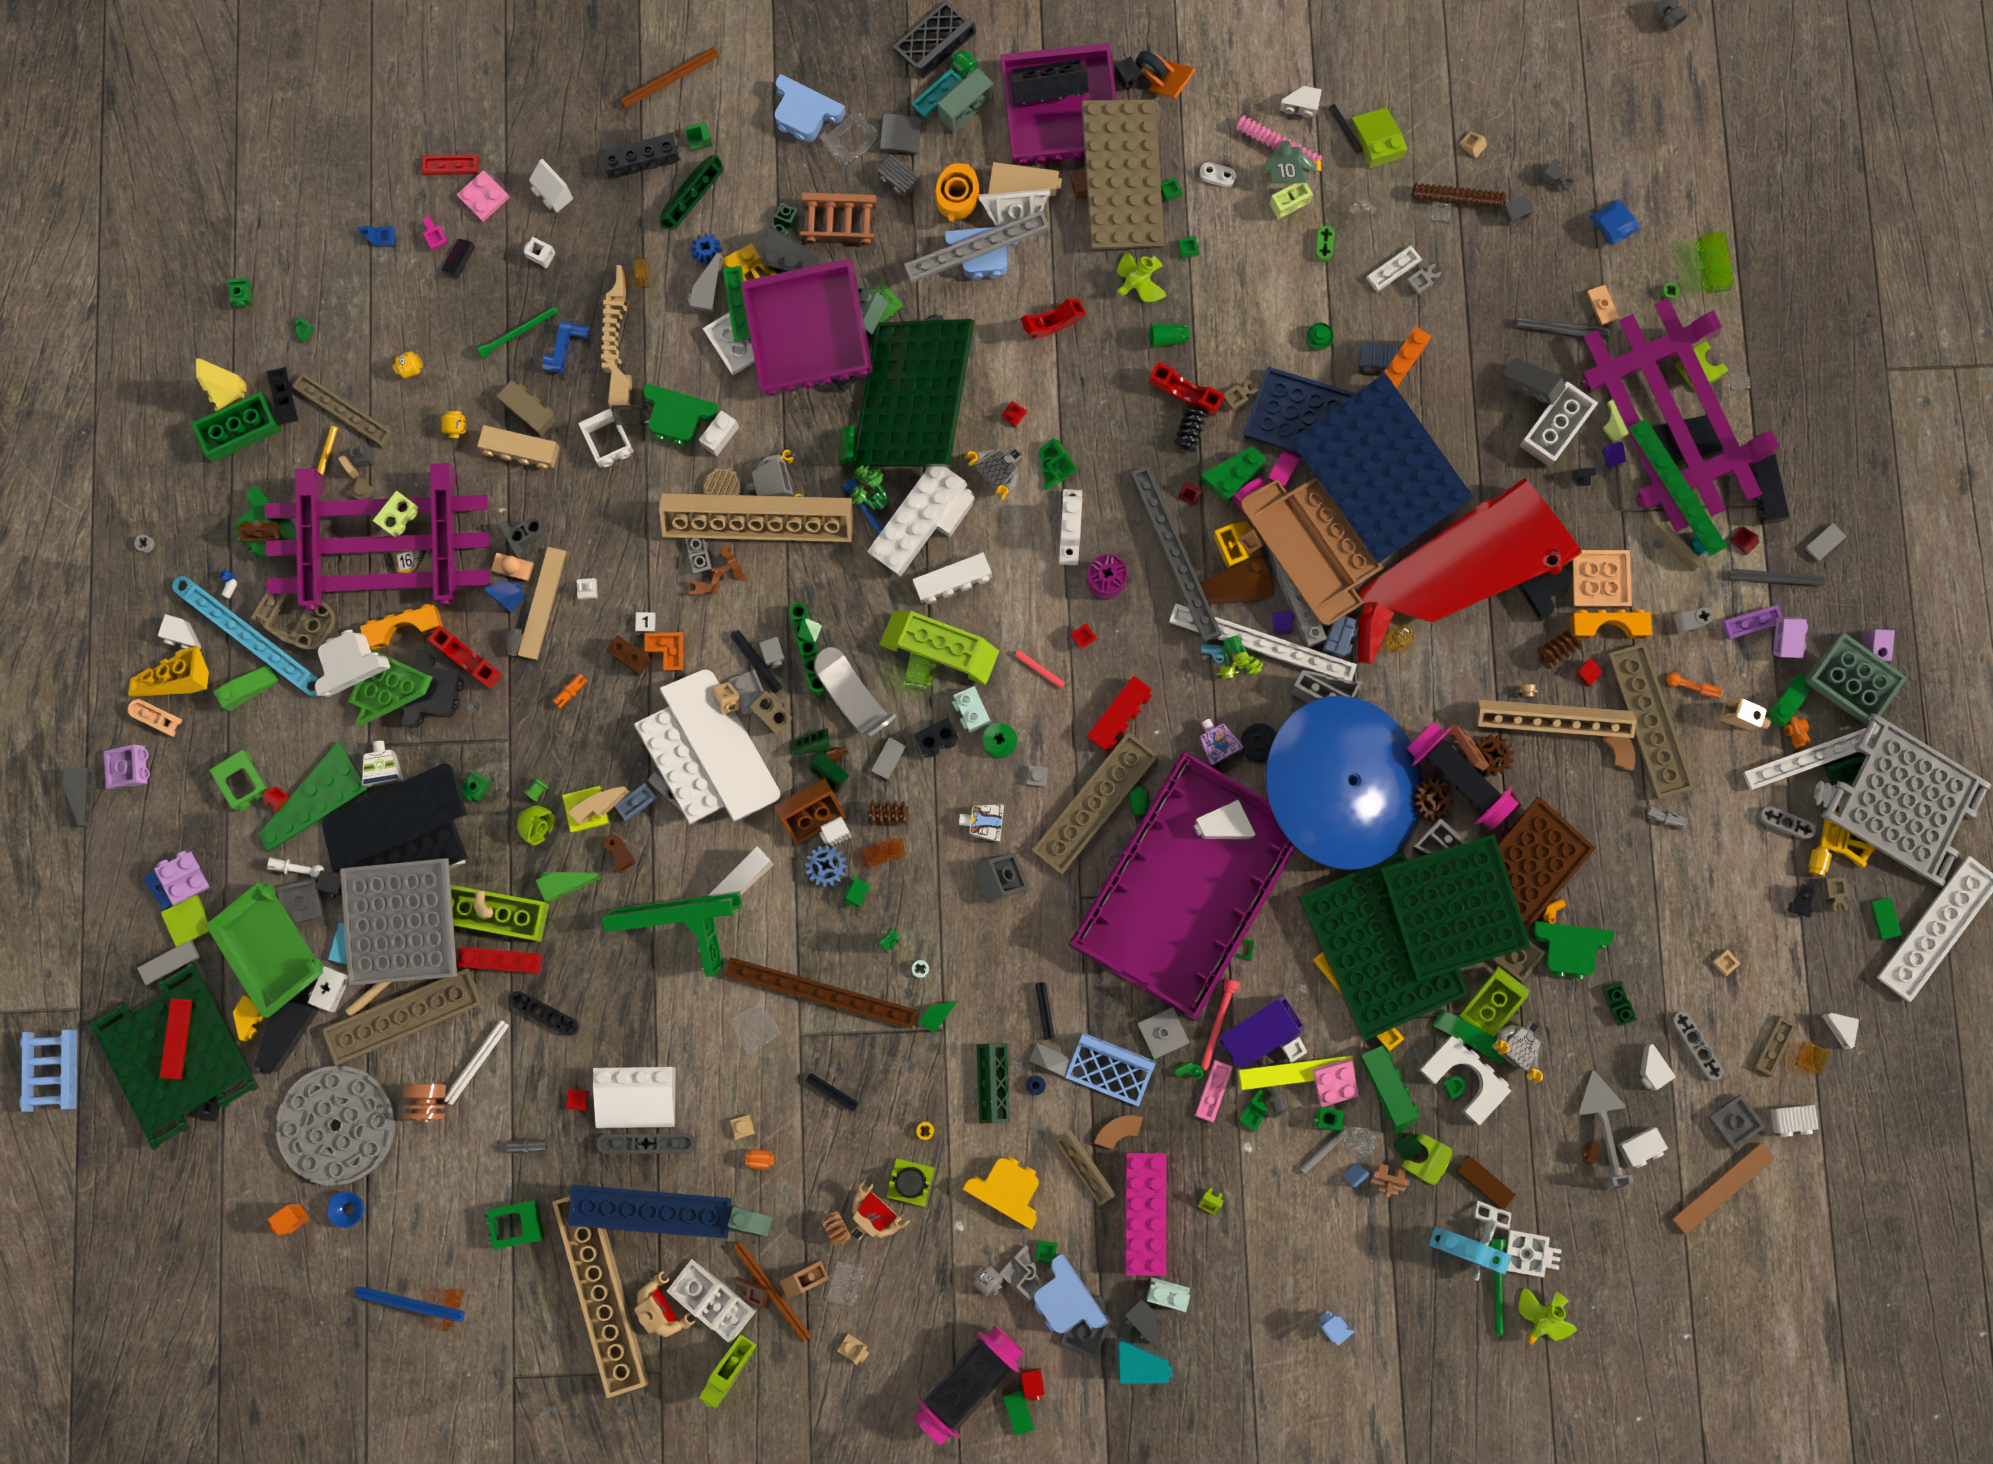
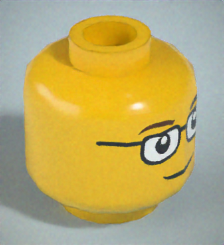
M411 351L397 355L393 364L395 373L400 374L402 378L418 375L421 368H423L419 355Z

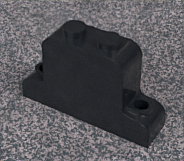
M1551 561L1549 565H1555L1557 561ZM1564 565L1558 574L1552 575L1547 572L1517 585L1540 622L1554 612L1555 605L1551 598L1564 591L1572 582V573Z
M416 649L413 668L433 678L425 695L405 705L402 724L406 727H420L424 722L425 715L452 717L460 707V699L458 698L459 693L462 692L464 687V681L461 676L454 670L435 667L436 658L425 650Z

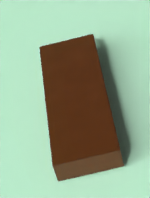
M1470 1155L1466 1157L1456 1170L1502 1210L1507 1207L1516 1195Z

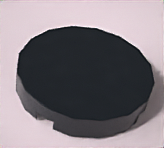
M1255 723L1248 726L1240 738L1243 753L1254 761L1267 760L1271 745L1277 734L1276 731L1266 724Z

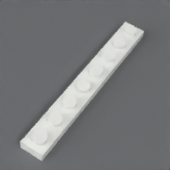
M1878 724L1867 744L1868 747L1872 746L1881 727ZM1866 728L1743 772L1749 790L1751 791L1859 752L1854 747L1857 742H1860Z

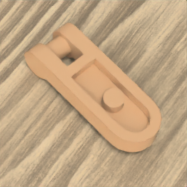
M133 700L128 706L130 716L173 737L176 733L177 725H180L182 719L143 700ZM167 719L171 720L168 727L163 726Z

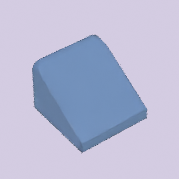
M1355 1163L1344 1173L1343 1177L1352 1187H1357L1369 1176V1173L1358 1163Z

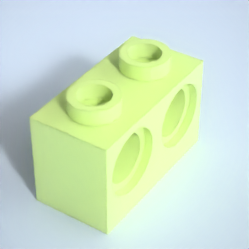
M1295 183L1272 195L1269 205L1277 218L1280 219L1311 203L1313 193L1307 183Z
M396 491L373 521L396 537L403 533L406 523L414 519L419 507ZM407 504V509L404 512H400V506ZM394 518L396 521L395 525L388 527V521Z

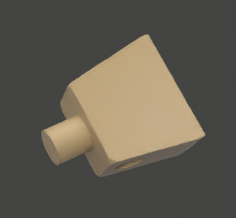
M1742 698L1724 702L1719 721L1746 730L1760 727L1768 729L1771 724V719L1765 717V708Z

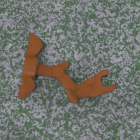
M727 545L723 546L721 555L727 558L728 564L721 568L710 569L714 572L710 584L695 580L689 581L690 585H696L694 591H688L690 595H706V593L713 592L715 595L719 589L718 582L720 577L730 570L734 571V576L737 579L747 580L746 575L743 574L740 565Z

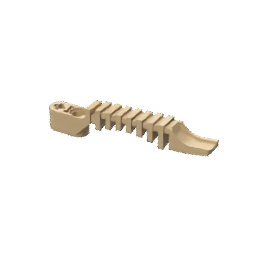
M617 265L616 283L612 290L606 293V300L603 302L605 307L603 309L605 316L603 324L605 327L602 328L604 334L602 341L604 345H602L601 349L604 354H601V359L603 361V371L611 373L609 408L629 410L632 376L623 374L617 367V364L621 365L622 361L618 358L619 351L616 349L618 342L615 340V337L618 338L619 335L616 329H620V324L617 320L623 319L620 311H627V307L624 305V302H626L625 274L622 266Z

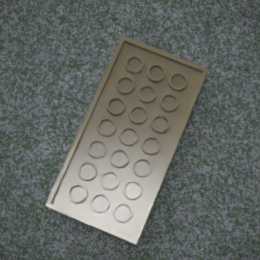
M1155 100L1082 101L1091 249L1163 248L1165 244Z

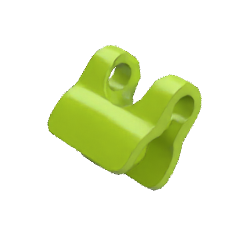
M1705 342L1693 348L1711 384L1721 378L1728 371V368L1724 364L1712 366L1706 361L1705 354L1711 349V346L1708 342ZM1677 361L1675 364L1676 369L1695 392L1681 361Z
M1419 1133L1416 1140L1427 1149L1428 1158L1423 1163L1405 1160L1402 1167L1425 1182L1436 1185L1445 1173L1453 1152L1450 1147L1423 1133Z

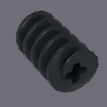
M1190 409L1185 410L1183 413L1182 424L1179 426L1180 431L1177 432L1178 438L1174 442L1185 451L1195 452L1196 448L1192 447V445L1197 446L1199 444L1194 439L1201 438V435L1197 432L1203 431V428L1199 425L1205 424V421L1201 418H1207V414L1199 410Z

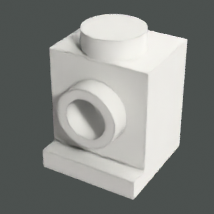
M534 237L524 247L526 258L542 265L546 269L555 255L552 246Z

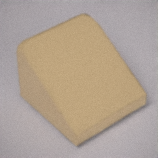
M1469 131L1461 140L1459 146L1477 158L1486 148L1487 143L1484 136Z

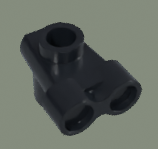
M1801 884L1796 890L1794 901L1790 902L1787 910L1791 913L1811 917L1813 912L1811 906L1815 888ZM1804 894L1809 895L1807 898H1802Z

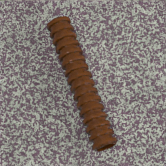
M1417 182L1413 185L1412 190L1413 199L1417 197L1419 200L1424 198V200L1430 199V201H1433L1435 199L1437 202L1439 200L1442 202L1447 201V203L1453 201V203L1459 202V204L1464 202L1465 205L1470 203V205L1476 204V206L1482 204L1484 207L1485 205L1488 207L1492 205L1494 208L1497 206L1503 208L1506 198L1505 192L1499 193V191H1496L1494 193L1493 190L1488 192L1481 189L1476 191L1474 188L1472 190L1470 188L1465 190L1464 187L1459 189L1458 187L1453 188V186L1447 188L1446 185L1444 187L1438 185L1437 187L1435 184L1430 186V184L1424 185V183L1418 185Z

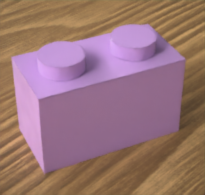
M1776 617L1773 655L1803 658L1806 651L1805 634L1808 631L1807 619Z

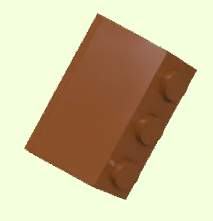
M826 779L774 806L796 845L822 831L821 826L841 816L843 819L846 818Z

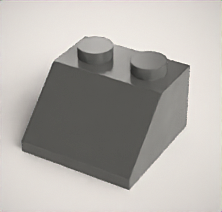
M1015 853L987 860L974 867L987 903L1002 900L1028 889Z

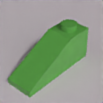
M267 665L234 679L213 692L222 708L232 711L279 682V679L271 666Z
M548 871L541 874L540 879H537L536 882L545 902L550 903L601 879V876L598 873H551Z

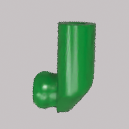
M1186 1062L1173 1069L1177 1078L1186 1073L1196 1079H1200L1203 1076L1202 1067L1192 1062Z

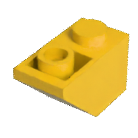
M247 995L242 996L233 1011L239 1039L248 1042L252 1040L257 1033L256 1028L259 1023L263 1022L266 1018L261 1016L253 1001Z

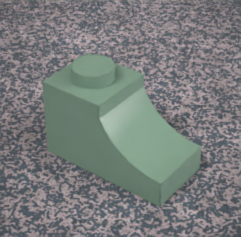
M734 1206L727 1227L768 1237L774 1217Z

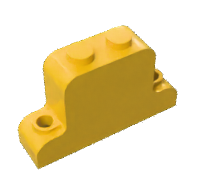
M1009 1156L1007 1159L1000 1158L997 1160L986 1181L975 1175L974 1178L966 1182L963 1190L1032 1230L1037 1220L1035 1215L1037 1211L1027 1205L1039 1184L1038 1178L1035 1176L1036 1171L1028 1166L1023 1169L1018 1166L1019 1161Z

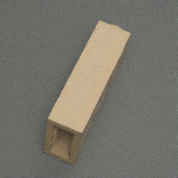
M993 162L988 194L1050 189V196H1056L1057 189H1061L1062 178H1059V171Z

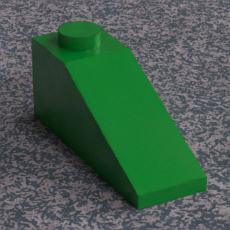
M1801 673L1796 675L1765 713V717L1770 718L1771 723L1777 728L1785 725L1791 719L1812 690V687L1804 682L1806 677Z

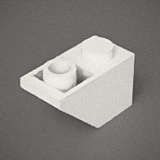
M1307 86L1301 87L1282 99L1280 111L1286 114H1299L1305 118H1315L1322 89Z
M165 614L158 636L164 639V643L173 646L175 643H178L184 649L198 646L201 649V645L190 623Z

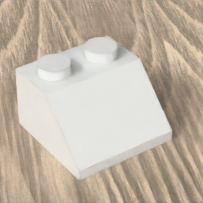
M541 159L529 179L532 185L530 189L537 197L541 196L544 199L542 202L549 210L553 209L557 213L572 201L573 197L567 184Z

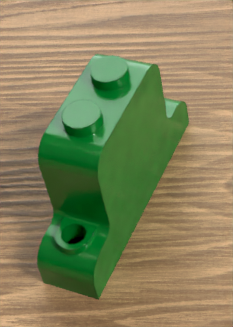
M647 383L644 388V395L647 399L646 403L654 406L649 420V428L654 438L661 441L667 439L678 446L692 444L700 422L702 420L706 422L714 421L720 411L717 403Z
M254 485L247 492V502L252 507L234 525V529L238 533L236 537L242 542L237 526L243 524L245 520H248V523H254L255 520H258L259 522H277L281 533L280 540H297L296 526L288 518L265 519V503L273 502ZM266 541L242 542L244 545L247 543L251 547L249 551L255 557L259 555L264 559L274 557L266 556Z
M1534 922L1531 925V934L1536 938V941L1545 942L1544 967L1547 971L1553 972V976L1565 977V974L1573 975L1572 978L1584 979L1586 975L1592 974L1596 966L1597 948L1606 949L1607 945L1611 944L1614 938V931L1544 922Z

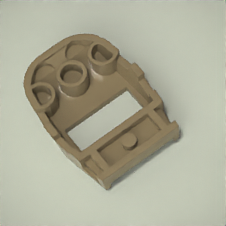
M266 592L251 616L253 620L259 622L280 640L303 649H316L326 642L335 626V615L330 606L322 601V607H316L314 611L305 610L291 635L272 626V623L290 593L267 594Z

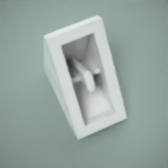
M1834 1013L1822 1015L1844 1049H1852L1855 1046L1859 1019Z

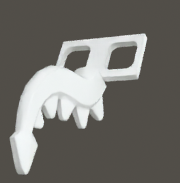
M1477 1201L1474 1218L1487 1222L1480 1243L1489 1245L1496 1226L1506 1230L1510 1229L1511 1213ZM1479 1207L1489 1210L1488 1218L1478 1214ZM1498 1213L1508 1217L1507 1225L1497 1221ZM1474 1263L1473 1279L1478 1281L1480 1265Z

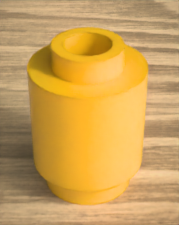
M1817 847V849L1812 850L1808 864L1809 874L1825 877V873H1828L1832 857L1829 849Z

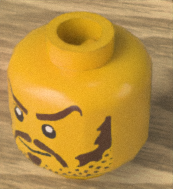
M446 411V414L441 417V431L444 434H448V438H459V434L466 432V417L458 411Z

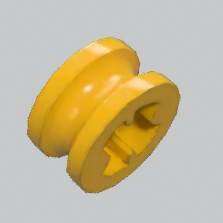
M921 1122L916 1130L917 1136L922 1140L930 1139L934 1134L933 1125L929 1122ZM929 1126L930 1135L926 1136L925 1134V1136H922L920 1134L922 1131L920 1127Z

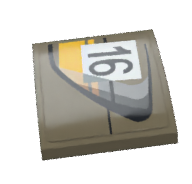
M432 550L391 552L396 573L433 572Z

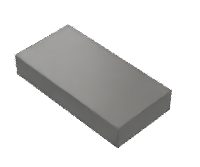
M1832 523L1804 549L1816 562H1819L1847 536Z
M889 737L871 772L889 780L906 746Z

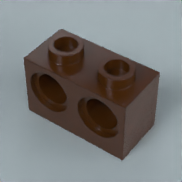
M618 635L606 650L612 657L640 676L652 661L649 656Z

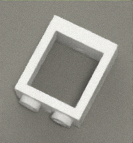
M613 407L578 423L599 467H608L614 463L613 461L626 459L634 452ZM615 422L626 446L600 458L589 433Z

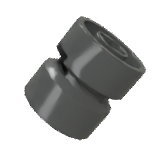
M1661 0L1653 9L1659 18H1663L1662 22L1668 30L1677 27L1688 17L1685 9L1682 6H1678V0Z

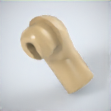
M476 891L474 909L482 918L492 917L493 909L488 908L484 903L486 892Z

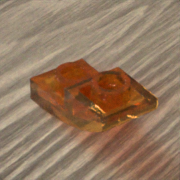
M901 837L862 849L867 869L906 856Z

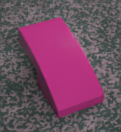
M1284 449L1268 479L1272 482L1278 479L1283 487H1285L1302 456Z

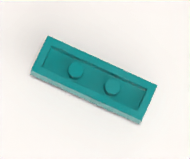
M951 68L912 103V107L925 119L938 108L939 99L943 95H948L957 83H961L964 80Z

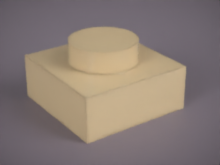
M750 1115L730 1120L735 1140L755 1134Z

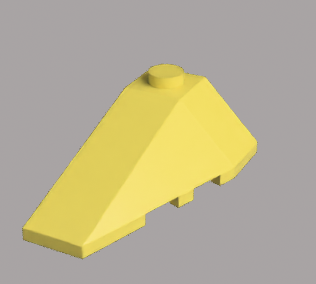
M196 359V377L203 390L208 392L209 401L216 404L214 406L216 412L244 399V392L247 391L245 381L238 375L202 359Z

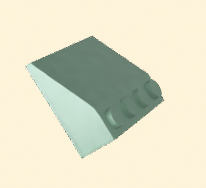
M1842 633L1813 666L1804 682L1867 726L1870 715L1876 714L1881 716L1908 677L1846 633Z

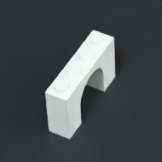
M1449 1036L1418 1071L1431 1084H1436L1456 1064H1464L1471 1067L1479 1078V1090L1461 1112L1476 1126H1480L1511 1092L1508 1088L1509 1084L1501 1077L1498 1079L1493 1074L1495 1071L1488 1064L1485 1063L1483 1065L1478 1060L1480 1057L1477 1053L1464 1047L1465 1043L1461 1038L1457 1039L1454 1036Z

